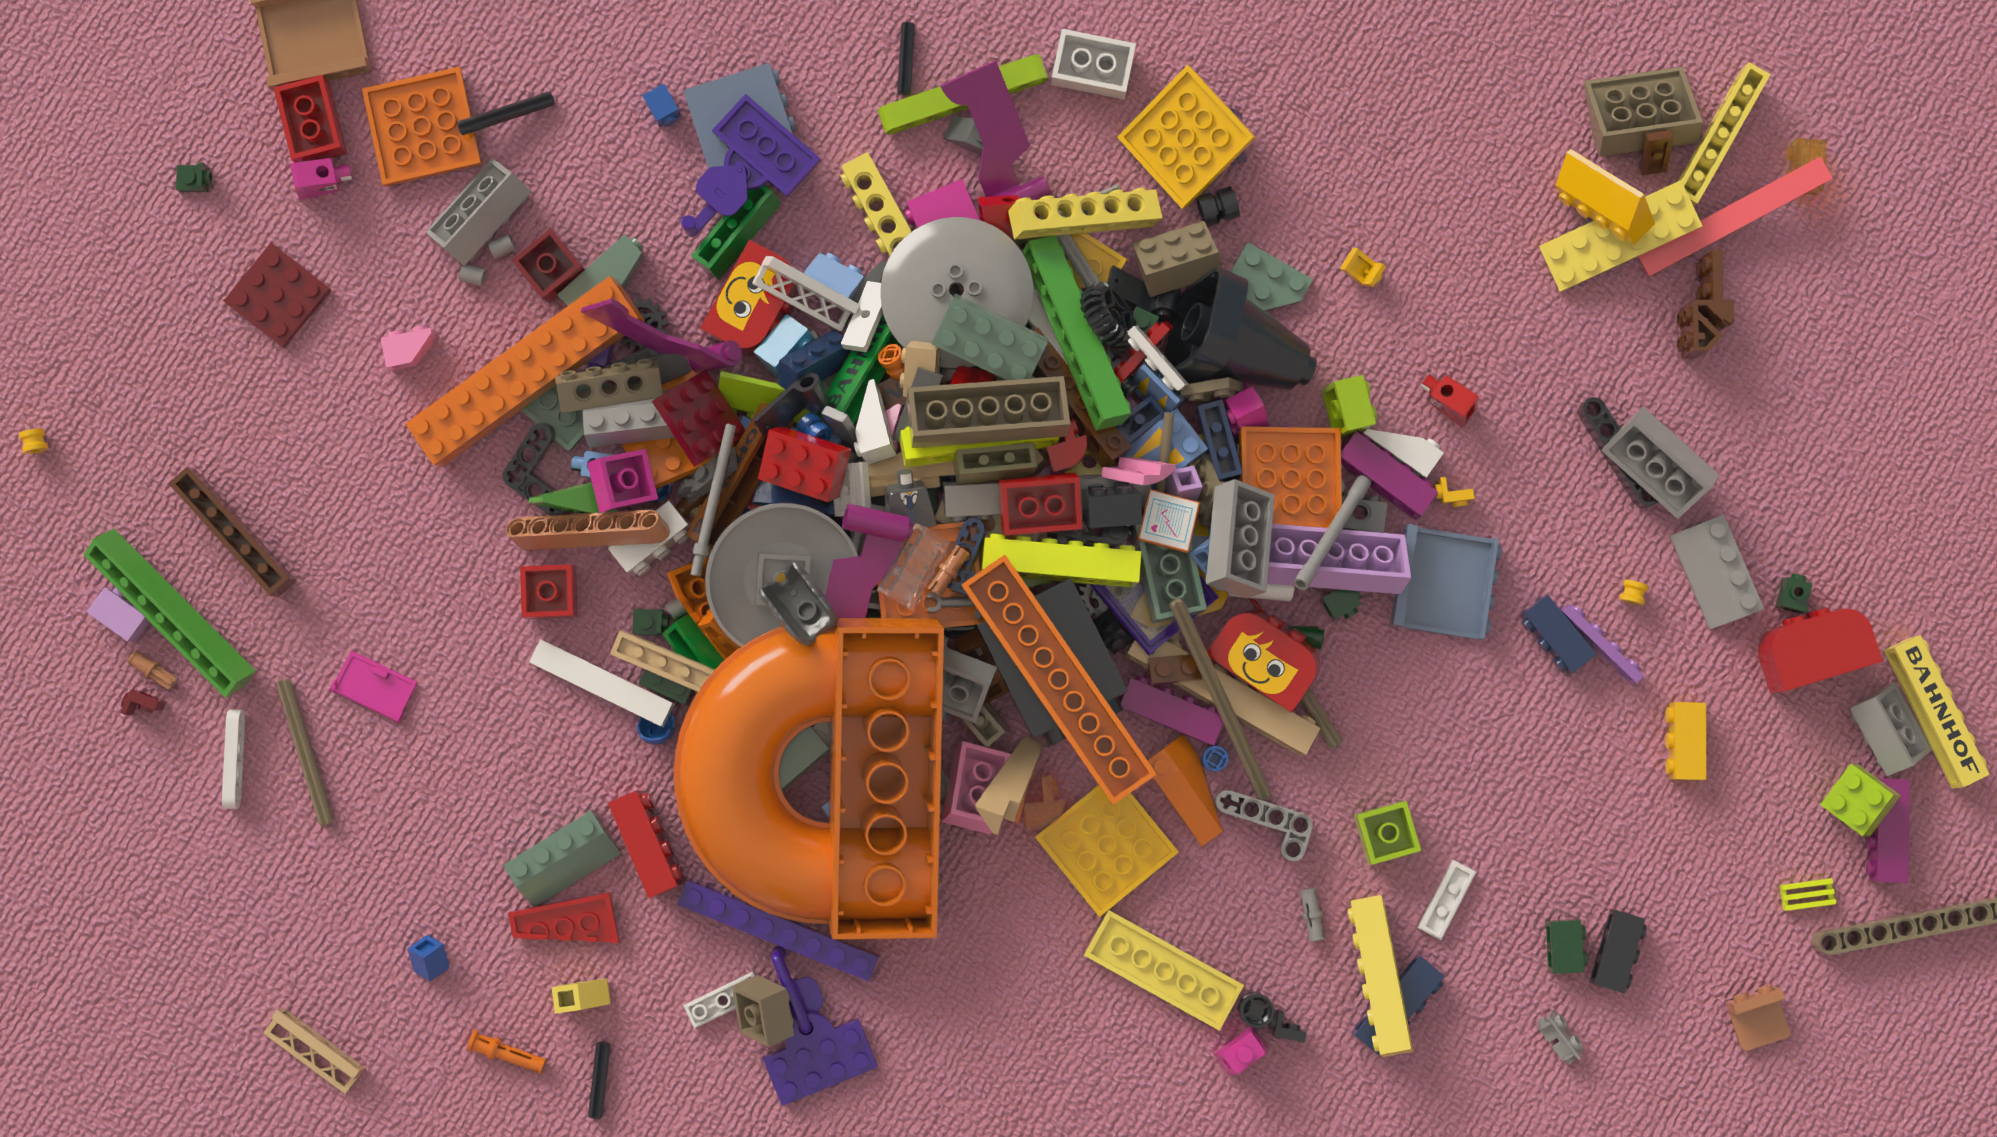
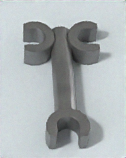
M935 593L926 595V599H934L937 603L935 607L927 608L928 613H936L940 608L974 606L968 596L940 597ZM976 608L974 617L976 620H979L980 613Z

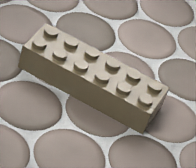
M1064 376L911 387L907 391L906 401L912 448L1066 437L1070 427Z

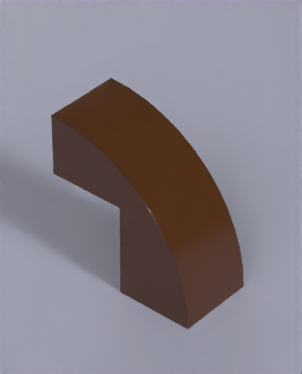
M977 628L954 639L960 653L996 667ZM998 669L995 671L985 697V703L1009 692Z

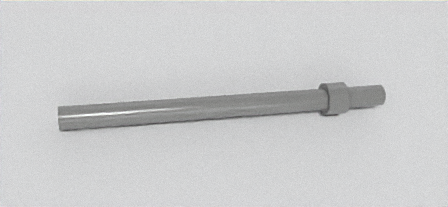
M726 424L698 544L694 545L693 554L695 557L690 574L693 576L701 577L705 557H708L710 547L708 543L736 429L734 425Z

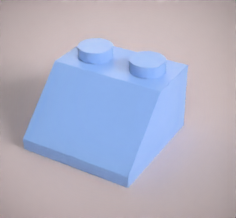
M819 253L807 267L804 274L852 300L857 288L864 279V276L861 275L863 272L853 265L846 267L840 264L841 260L833 254L827 253L825 256Z

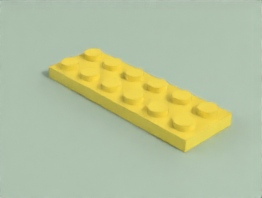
M1680 180L1645 197L1655 225L1635 245L1626 240H1619L1612 231L1607 228L1605 230L1600 228L1595 221L1540 245L1539 248L1559 291L1567 290L1701 228L1702 224L1682 181Z
M1110 910L1107 911L1084 953V956L1219 1031L1244 987L1240 982Z

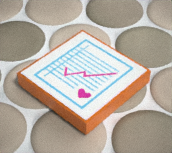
M1150 489L1137 541L1188 553L1200 502Z

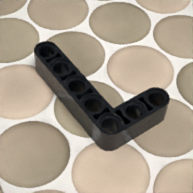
M1591 397L1579 405L1578 416L1601 451L1621 428L1600 398ZM1587 404H1592L1596 407V416H1591L1587 413ZM1601 425H1605L1610 429L1609 438L1601 435ZM1601 451L1637 507L1647 508L1658 503L1652 495L1650 502L1644 501L1641 497V492L1645 489L1636 481L1631 480L1623 469Z

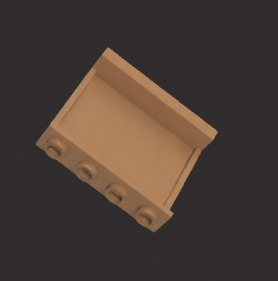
M250 0L256 9L269 74L266 77L267 86L273 92L274 87L323 75L328 81L372 72L358 0Z

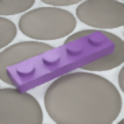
M1569 604L1561 609L1582 637L1630 684H1636L1644 677L1639 672L1641 670L1640 666L1632 659L1627 660L1621 654L1622 649L1615 642H1608L1602 636L1604 634L1602 629L1595 623L1590 624L1584 618L1586 615L1576 605L1572 607Z

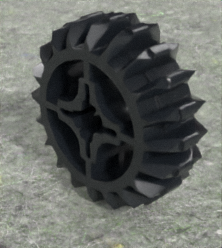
M1106 282L1094 283L1081 294L1080 304L1082 305L1081 311L1084 313L1083 318L1087 320L1093 334H1096L1098 340L1103 341L1104 345L1112 349L1124 347L1129 344L1128 339L1130 336L1128 331L1137 324L1133 317L1134 313L1130 310V305L1126 303L1125 297H1122L1119 291L1115 290L1111 284L1109 285Z

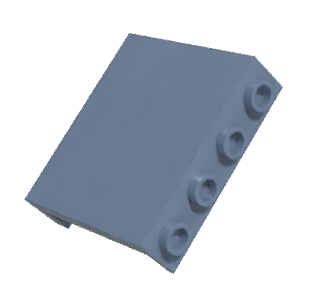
M770 63L683 90L708 168L724 166L725 155L729 147L716 137L712 130L745 94L789 132L792 133V131L796 130L793 117H787L784 109L789 107L785 93L779 94L777 84L781 83L777 69L771 70Z
M1412 524L1404 526L1403 535L1406 538L1411 579L1402 594L1394 595L1390 626L1476 640L1485 639V635H1489L1491 629V620H1488L1489 610L1493 609L1495 596L1491 595L1492 585H1496L1498 579V570H1495L1496 560L1500 559L1502 545H1498L1499 538L1489 539L1425 529Z

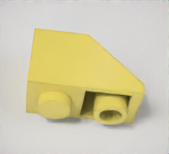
M608 978L552 987L555 1014L611 1004Z

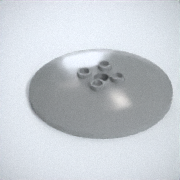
M950 217L924 224L908 234L897 245L886 263L880 288L881 307L892 335L903 348H906L911 341L932 343L953 299L949 289L954 284H959L964 288V292L961 295L963 298L1026 327L1033 306L1034 288L1027 260L1009 236L986 222L965 217ZM941 349L940 368L956 369L958 366H965L967 368L977 367Z
M776 503L758 507L732 522L718 538L711 551L705 576L706 596L710 610L723 632L733 642L742 647L754 638L782 627L768 606L763 602L759 591L762 585L774 582L780 573H785L789 563L797 562L811 576L825 595L833 559L855 557L858 554L845 531L835 521L818 510L792 503Z

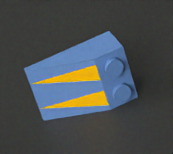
M1144 363L1133 378L1134 382L1140 383V386L1135 390L1137 395L1142 399L1152 395L1165 412H1172L1176 408L1178 409L1188 398L1182 397L1180 390L1178 391L1175 388L1170 390L1162 381L1164 376L1159 369L1154 371L1147 363Z
M1176 408L1172 411L1175 414L1169 463L1175 464L1176 469L1194 464L1202 457V454L1207 453L1208 448ZM1163 419L1132 443V447L1125 457H1138L1159 461ZM1156 483L1151 484V490H1155Z

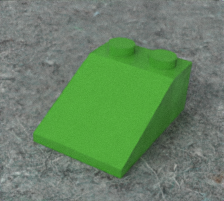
M592 483L580 484L531 497L528 502L577 514L599 513Z

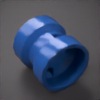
M815 412L804 415L797 424V431L829 441L833 433L832 429L826 423H822L821 418Z
M1210 746L1202 753L1201 762L1209 771H1220L1227 766L1228 754L1222 747Z

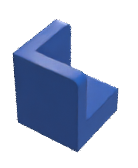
M426 935L407 948L413 971L429 982L449 968L444 944L429 935Z

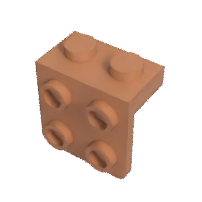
M1769 984L1757 988L1758 992L1748 994V992L1740 993L1733 996V1000L1725 1002L1742 1050H1752L1790 1036V1029L1780 1000L1786 999L1782 988Z

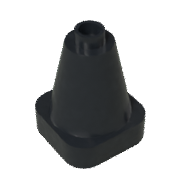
M1216 266L1184 291L1180 298L1177 317L1171 323L1174 329L1168 336L1164 356L1188 384L1203 382L1209 377L1216 379L1229 377L1242 383L1291 390L1297 384L1305 386L1310 382L1316 370L1317 359L1310 356L1309 344L1246 298L1248 292V281L1246 278Z

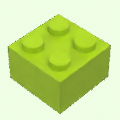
M1363 375L1334 381L1321 390L1330 427L1340 428L1341 437L1352 435L1356 431L1362 433L1376 424L1377 412L1375 407L1371 405L1369 399L1371 393L1370 386L1364 380Z
M1850 764L1820 805L1861 836H1871L1901 795L1860 765Z
M1399 801L1353 815L1367 864L1374 865L1421 851L1407 801Z

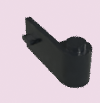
M1114 265L1110 268L1107 283L1111 284L1115 290H1118L1122 297H1125L1127 304L1135 308L1137 306L1159 316V322H1170L1176 319L1181 288L1150 297L1144 281Z
M806 373L772 401L753 421L766 441L770 429L780 426L785 427L802 410L806 409L810 412L823 411L830 403V396L816 373Z
M1127 525L1102 527L1099 536L1068 530L1052 531L1047 533V537L1056 538L1058 540L1057 543L1068 544L1069 540L1080 541L1090 545L1104 543L1109 544V548H1116L1127 539L1129 529Z

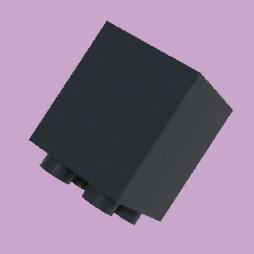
M1070 578L1034 596L1114 713L1117 714L1124 710L1118 697L1125 694L1128 690L1072 579ZM985 621L978 624V632L1032 740L1043 736L1048 748L1065 740V736Z

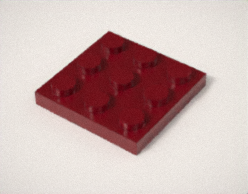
M270 243L223 301L277 344L285 348L330 293L331 289L277 246Z
M706 369L652 401L694 467L720 451L726 424L736 426L732 443L741 439L745 432V428Z

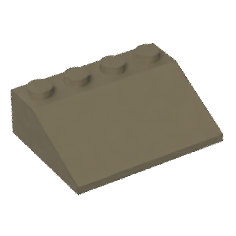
M1683 67L1584 81L1591 129L1599 157L1642 151L1646 133L1671 130L1674 137L1672 146L1699 142L1703 121Z

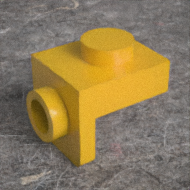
M1352 248L1340 270L1361 286L1374 287L1381 280L1386 266L1382 263L1374 262L1358 248Z
M1446 477L1439 478L1437 484H1434V489L1438 491L1435 498L1439 499L1440 505L1452 504L1453 508L1468 506V501L1475 499L1473 489L1448 492Z

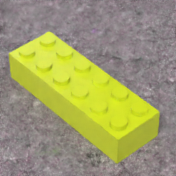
M990 534V537H985L983 542L981 571L1003 555H1006L1020 577L1025 579L1064 582L1071 578L1073 583L1134 588L1139 583L1141 551H1135L1134 546L1121 545L1120 549H1110L1109 544L1094 543L1093 547L1083 546L1084 542L1068 541V544L1065 545L1057 544L1058 540L1047 538L1042 539V542H1031L1032 538L1025 536H1016V540H1008L1006 535Z

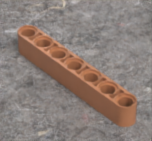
M655 510L519 517L508 523L506 534L522 550L661 543L668 538L670 527Z

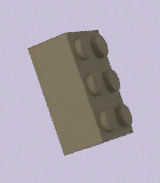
M1205 221L1132 243L1136 265L1150 297L1191 285L1214 267H1221L1219 251Z

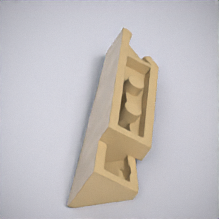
M901 452L896 454V456L869 464L870 497L885 495L886 486L898 483L897 472L903 469L912 470L913 481L922 480L926 489L940 487V476L955 475L953 462L905 468Z
M1024 737L975 804L977 811L993 834L998 835L1004 819L1012 822L1015 821L1036 768L1037 760L1044 745L1043 742Z

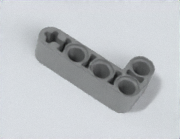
M1223 790L1216 794L1214 805L1218 811L1284 832L1280 844V854L1283 858L1289 861H1298L1304 856L1313 826L1309 816L1234 791ZM1228 794L1230 795L1229 800L1239 803V798H1242L1238 814L1235 813L1237 807L1227 806L1224 809L1220 799L1225 798ZM1249 802H1253L1257 806V813L1252 817L1247 816L1244 811L1245 805ZM1273 810H1278L1282 815V820L1276 825L1269 821V814ZM1301 817L1306 821V828L1302 832H1297L1293 827V823L1297 818ZM1291 842H1295L1299 848V852L1293 857L1288 856L1286 853V846Z

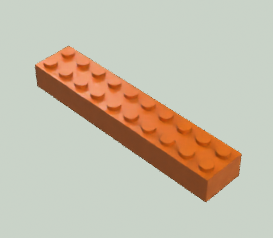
M611 276L607 277L405 423L434 466L443 467L524 407L556 386L555 376L560 375L564 371L578 370L625 336L581 313L582 307L614 299L628 309L629 315L644 322L645 319L619 281Z
M1003 555L961 584L963 590L1111 805H1114L1157 775L1006 555Z

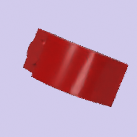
M1075 419L1070 420L1068 435L1063 437L1064 442L1046 447V454L1053 474L1072 470L1084 458L1087 438L1086 435L1078 438L1075 437L1076 434H1079Z

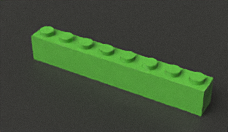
M1056 235L1029 240L1022 253L1027 260L1033 283L1095 431L1122 425L1131 414L1130 404L1123 395L1120 380L1115 376L1111 366V359L1106 354L1102 341H1099L1097 335L1093 334L1087 320L1083 318L1084 313L1081 311L1082 305L1080 304L1082 291L1076 284L1073 269L1067 263L1063 246L1059 244Z
M115 529L92 540L83 555L225 698L246 686L256 670Z

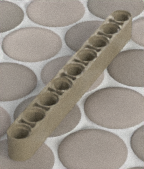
M1997 896L1820 930L1812 936L1811 945L1816 952L1835 955L1997 923ZM1976 907H1979L1981 915L1976 920L1973 916V911ZM1951 912H1954L1956 920L1951 925L1948 921V916ZM1928 916L1931 920V925L1928 929H1925L1923 927V920ZM1903 921L1906 925V930L1903 934H1900L1898 932V925ZM1876 926L1881 930V935L1878 939H1875L1872 935V931ZM1851 931L1856 935V940L1853 944H1849L1847 936ZM1826 936L1831 940L1828 949H1824L1822 946V940Z

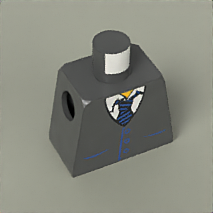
M899 470L897 472L898 483L886 486L884 511L910 517V523H913V530L936 526L931 502L922 480L913 481L912 470Z

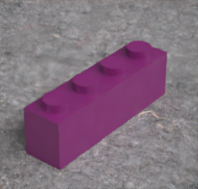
M1356 431L1341 449V465L1356 477L1360 475L1368 477L1371 481L1370 487L1414 520L1422 516L1438 493L1433 488L1434 485L1425 478L1420 479L1413 473L1414 471L1410 466L1405 463L1400 464L1393 459V455L1388 450L1378 448L1372 443L1373 440L1364 433L1359 434Z
M1137 676L1136 680L1130 678L1126 687L1128 691L1123 694L1120 701L1124 710L1210 746L1215 745L1223 726V721L1217 708L1208 705L1204 709L1197 706L1198 701L1184 695L1183 699L1173 696L1175 691L1167 687L1160 686L1157 689L1150 686V680L1140 676Z
M1878 778L1901 796L1872 835L1867 836L1866 846L1870 850L1869 860L1866 863V874L1869 876V881L1908 883L1910 780Z

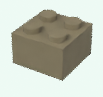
M759 975L732 986L741 1034L767 1047L794 1036V1020L790 1013V996L786 988Z

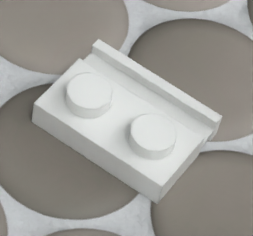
M868 462L847 464L840 498L834 500L835 517L844 516L848 503L871 508Z

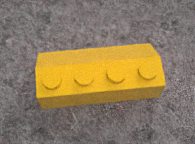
M1570 149L1567 152L1556 182L1559 200L1567 207L1571 205L1576 208L1578 213L1584 218H1592L1600 228L1604 230L1606 228L1609 229L1619 240H1626L1635 245L1655 225L1645 195Z

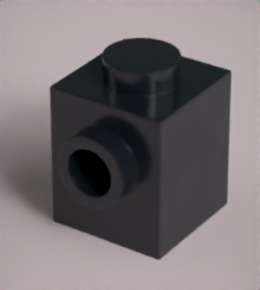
M1110 609L1093 620L1106 648L1114 654L1134 640L1133 636Z

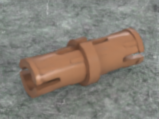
M956 545L945 563L940 564L939 572L927 588L942 597L952 579H956L959 575L957 572L970 553Z

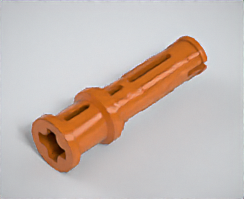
M476 1029L473 1031L466 1049L467 1052L475 1051L486 1055L489 1060L498 1058L538 1074L542 1073L546 1063V1058L503 1044L498 1037L491 1038L482 1035Z

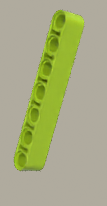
M1040 54L1031 55L999 66L1009 94L1037 86L1049 79ZM937 87L880 107L877 111L885 134L891 135L966 110L968 106L953 103L947 98L941 87Z

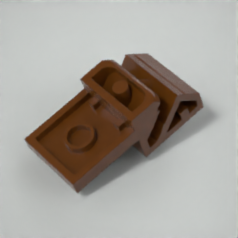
M1711 250L1699 259V262L1696 264V276L1700 277V287H1697L1696 291L1697 300H1692L1677 313L1676 322L1677 326L1680 327L1677 350L1681 352V359H1696L1708 352L1723 336L1720 332L1734 322V300H1724L1723 250Z

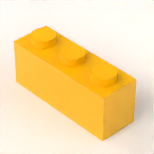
M1669 703V708H1666L1665 720L1666 723H1669V733L1665 737L1666 748H1669V759H1666L1665 762L1666 774H1669V779L1706 780V703Z

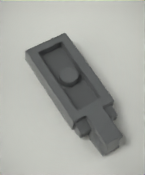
M733 447L730 450L724 479L738 469L736 449ZM719 453L704 466L699 467L690 476V479L683 480L678 486L679 495L690 501L696 495L701 494L704 496L710 491Z

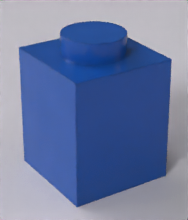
M665 84L642 95L659 127L663 125L665 127L670 126L681 116Z

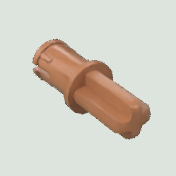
M138 650L133 652L127 661L129 665L145 674L146 679H152L166 690H170L177 682V678L160 667L158 661L153 662Z

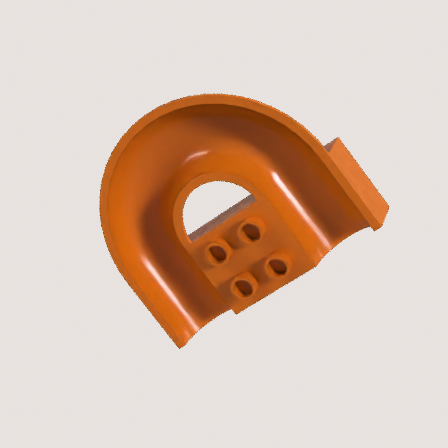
M839 618L834 627H829L825 632L817 636L816 641L810 646L801 645L782 626L754 638L737 649L706 679L695 695L679 732L674 760L675 797L685 833L694 851L714 877L734 895L758 909L788 920L828 924L832 939L937 938L944 628L936 618ZM822 722H831L829 822L816 821L797 812L784 797L779 783V764L786 746L799 732L809 726Z

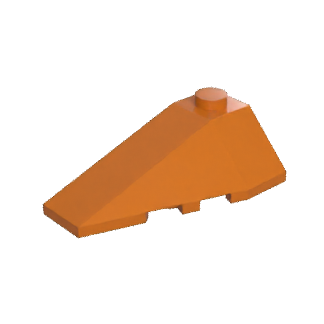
M709 556L705 557L701 577L690 575L693 561L667 572L676 598L697 625L710 608L705 588ZM701 629L724 660L728 658L730 654Z
M1182 734L1147 761L1157 774L1152 778L1199 844L1204 846L1223 831L1199 756Z

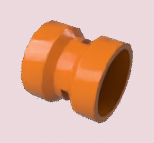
M896 344L884 347L878 355L880 364L886 369L887 374L893 380H899L901 373H904L905 364L901 363L902 349Z

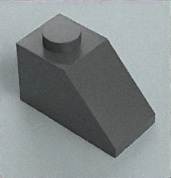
M953 116L943 139L982 156L983 143L973 119Z

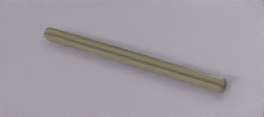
M1181 598L1175 599L1170 602V608L1259 800H1265L1271 797L1272 794L1184 601Z

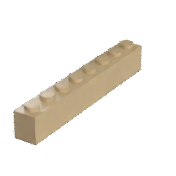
M1151 627L1146 629L1140 628L1150 641L1160 633ZM1134 639L1124 657L1148 670V658L1189 655V653L1182 650L1183 646L1180 643L1169 639V641L1158 647L1154 654L1148 656ZM1213 665L1240 723L1300 757L1307 755L1321 729L1315 725V720L1306 715L1300 717L1293 712H1289L1260 691L1256 692L1249 688L1250 684L1241 678L1236 677L1233 679L1226 675L1227 671L1224 668ZM1203 677L1199 681L1172 683L1216 708Z

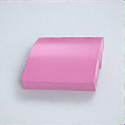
M1119 457L1118 467H1103L1102 477L1139 485H1150L1168 477L1175 471L1176 465L1138 457Z

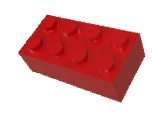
M636 790L608 802L647 897L657 896L682 885L683 871L679 864H674L671 857L674 854L673 847L669 840L665 841L661 832L664 831V827L659 816L654 817L651 810L654 807V803L650 794L644 793L643 790Z

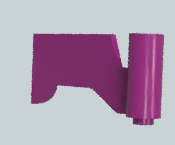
M996 60L940 85L950 101L957 105L968 106L983 143L978 179L985 197L1017 195L1020 199L1030 198L1031 200H1039L1044 196H1053L1044 176L1021 186L1018 184L1011 164L1030 147V144Z
M614 299L582 307L581 313L660 354H681L687 357L690 367L694 372L700 373L705 369L711 372L738 365L742 360V349L739 348V344L735 341L730 340L703 347L699 344L667 335L629 315L628 309Z
M848 503L843 517L842 529L866 534L861 556L833 559L825 596L838 618H865L872 589L896 565L902 542L904 543L906 538L910 539L912 535L913 523H910V517Z

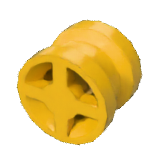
M29 429L19 433V439L23 441L24 445L22 447L23 454H37L49 450L48 444L44 441L45 429Z
M1624 580V592L1620 594L1619 600L1633 605L1644 606V594L1648 591L1649 585L1633 580Z

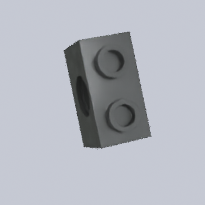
M1342 493V504L1347 498L1348 493ZM1366 496V500L1359 501L1356 506L1361 507L1365 511V518L1358 520L1352 513L1342 530L1384 533L1388 503L1381 502L1379 497Z

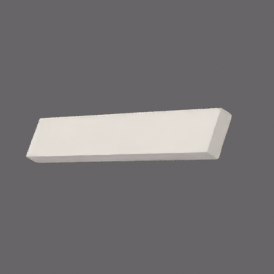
M541 639L529 661L664 727L675 705Z

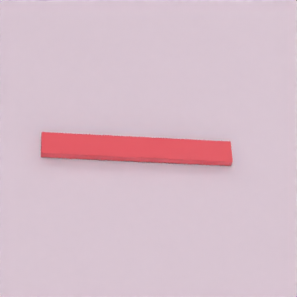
M1820 156L1700 221L1702 224L1701 228L1637 258L1647 276L1650 277L1833 178Z

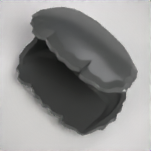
M792 562L786 568L784 573L786 580L784 582L774 581L766 583L760 588L759 594L774 617L785 628L786 632L801 645L810 646L816 641L817 636L825 632L829 627H834L839 618L829 600L811 576L797 562Z

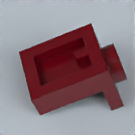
M130 689L129 693L127 692L121 701V713L133 715L136 707L148 713H152L153 710L163 711L166 701L143 691Z

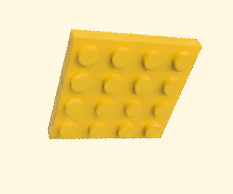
M1187 65L1117 138L1182 209H1186L1256 139V136L1197 72Z
M1096 786L1035 836L1037 841L1099 917L1179 853L1131 793L1114 805H1111L1099 786Z

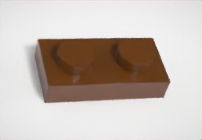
M1671 130L1646 133L1639 167L1642 175L1667 172L1674 138Z
M1192 654L1147 659L1150 685L1202 680V675Z

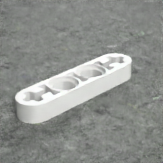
M229 709L226 715L222 806L224 809H239L241 804L245 713L243 710Z

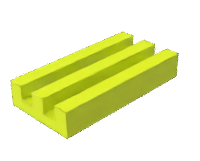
M1827 878L1779 885L1783 911L1836 904V899H1834L1833 895L1835 892L1832 888L1833 879ZM1825 885L1826 887L1825 890L1788 895L1786 892L1789 889ZM1827 895L1825 900L1788 904V900Z

